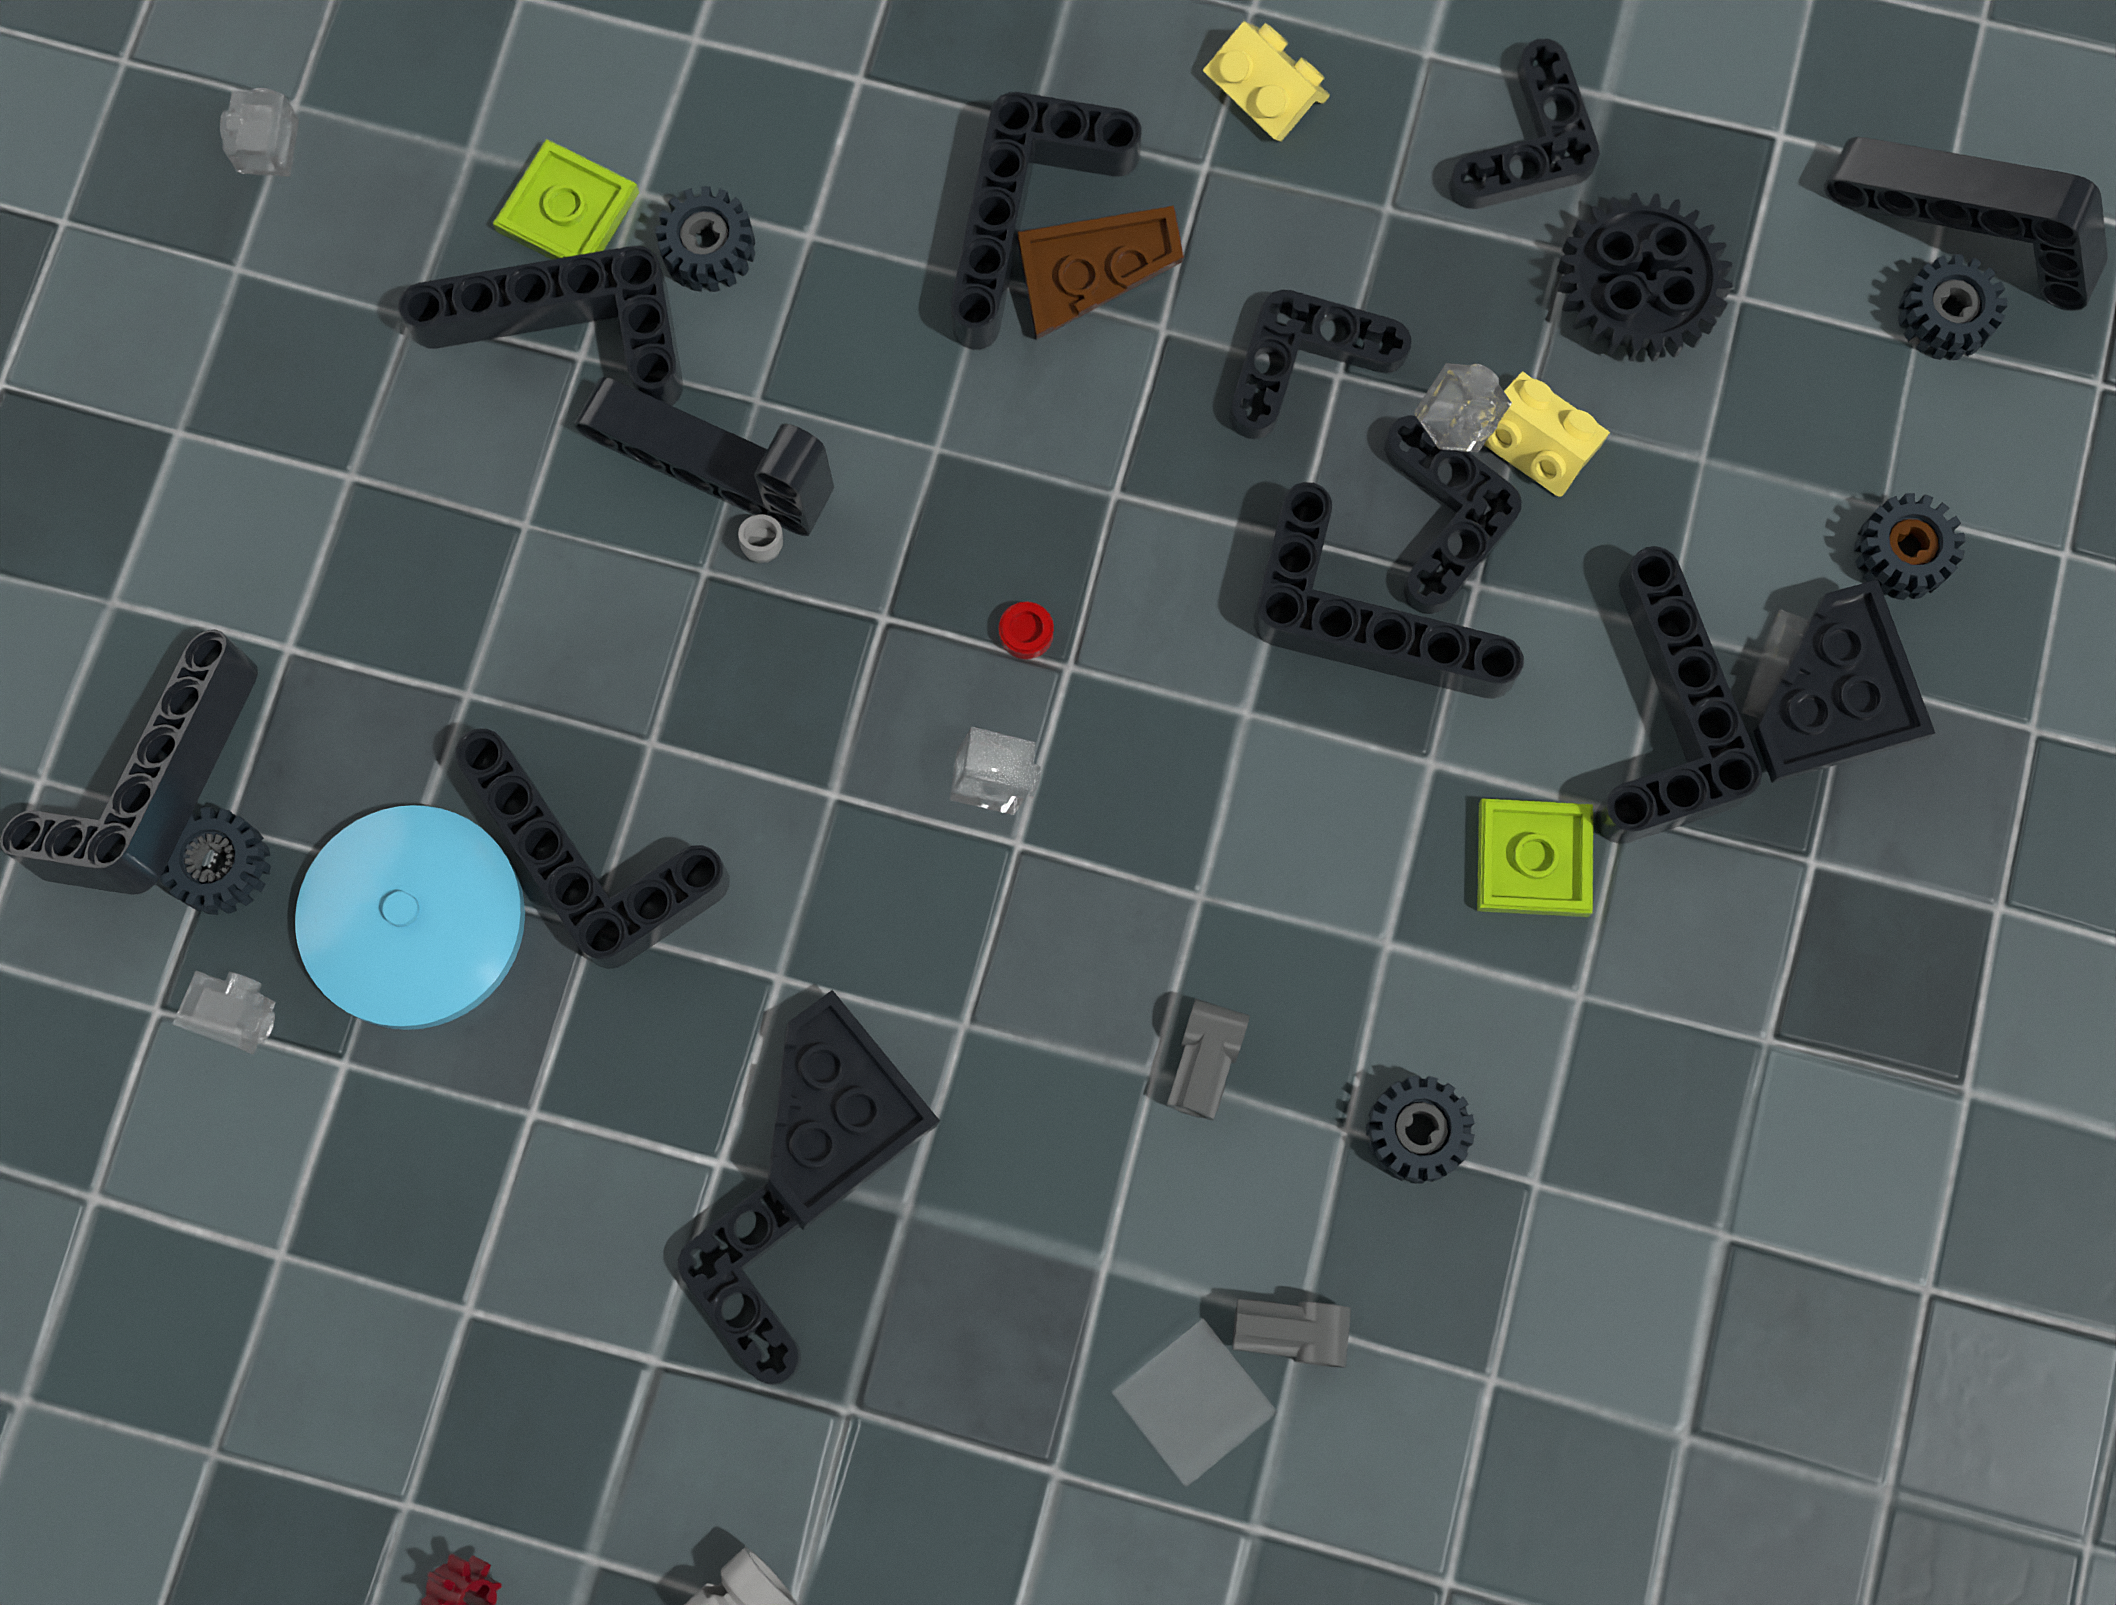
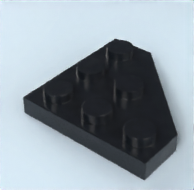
M1878 579L1826 593L1819 600L1753 730L1771 783L1926 740L1935 734Z
M833 990L790 1020L785 1030L767 1186L802 1230L810 1226L935 1129L940 1122L938 1117Z

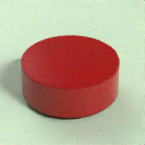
M1019 602L1010 606L1003 613L999 623L1001 644L1009 654L1019 659H1033L1041 656L1049 649L1053 641L1054 625L1052 617L1044 607L1034 602Z

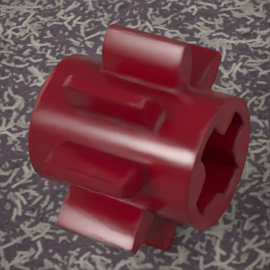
M451 1554L446 1564L439 1566L434 1572L428 1573L429 1579L426 1585V1596L421 1600V1604L496 1605L497 1591L501 1588V1583L487 1576L491 1564L474 1555L466 1561Z

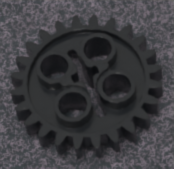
M1632 193L1626 208L1622 206L1616 197H1612L1607 205L1606 213L1597 206H1594L1587 218L1588 222L1580 219L1576 222L1572 232L1574 237H1567L1561 250L1565 256H1561L1556 271L1564 276L1560 278L1556 290L1560 293L1570 294L1566 297L1562 306L1563 312L1579 311L1573 328L1577 330L1589 325L1593 329L1588 343L1592 345L1602 337H1605L1609 340L1607 354L1609 355L1614 354L1618 347L1623 345L1627 347L1629 361H1634L1640 349H1646L1651 362H1656L1663 346L1674 358L1680 353L1683 342L1694 348L1700 341L1702 333L1709 335L1718 322L1715 317H1721L1728 305L1723 298L1727 297L1733 283L1723 278L1727 277L1731 270L1732 262L1717 260L1721 257L1727 245L1725 242L1710 243L1708 241L1715 229L1713 224L1700 229L1694 225L1700 213L1697 209L1683 217L1679 214L1680 200L1678 199L1668 209L1661 208L1659 194L1654 193L1649 205L1642 206L1638 194ZM1657 245L1670 247L1676 255L1669 256L1661 253ZM1604 250H1615L1623 256L1624 260L1609 258L1604 253ZM1669 293L1679 296L1684 305H1675L1669 302L1664 294ZM1621 298L1627 301L1632 309H1620L1614 305L1611 299Z

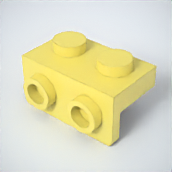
M1243 21L1203 71L1271 137L1281 142L1315 101L1324 104L1330 95L1319 85L1324 80V77L1314 66L1302 57L1296 63L1283 51L1288 42L1276 30L1266 23L1261 28H1258Z
M1522 371L1496 399L1476 431L1475 439L1547 490L1561 497L1568 490L1581 469L1598 451L1610 432L1599 425L1590 414L1576 409L1553 393L1544 382L1533 379Z

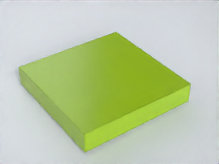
M546 139L493 225L496 232L551 260L604 251L640 192L636 183Z
M1481 799L1479 802L1477 911L1589 917L1592 915L1593 804Z

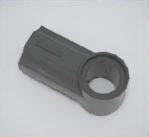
M1197 998L1195 999L1181 1043L1184 1051L1169 1096L1168 1107L1197 1118L1214 1120L1226 1086L1225 1081L1231 1063H1236L1250 1015Z
M1238 1299L1234 1317L1232 1350L1294 1357L1293 1361L1298 1363L1346 1368L1351 1308L1312 1302H1299V1306L1276 1304V1302Z

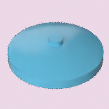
M417 805L398 806L383 809L356 820L335 835L319 852L305 875L297 900L295 914L297 945L306 970L316 986L327 998L344 1011L365 1022L380 1027L403 1030L424 1029L447 1023L468 1013L488 998L501 984L514 963L521 945L525 923V903L522 887L512 862L504 850L481 827L461 815L441 808Z

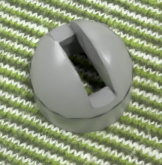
M754 515L747 518L739 528L740 547L749 560L757 563H767L778 557L783 546V534L781 525L776 519L768 515Z

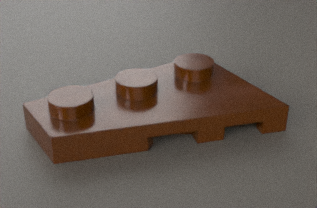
M1174 206L1018 232L1017 239L1036 340L1182 263L1184 255Z

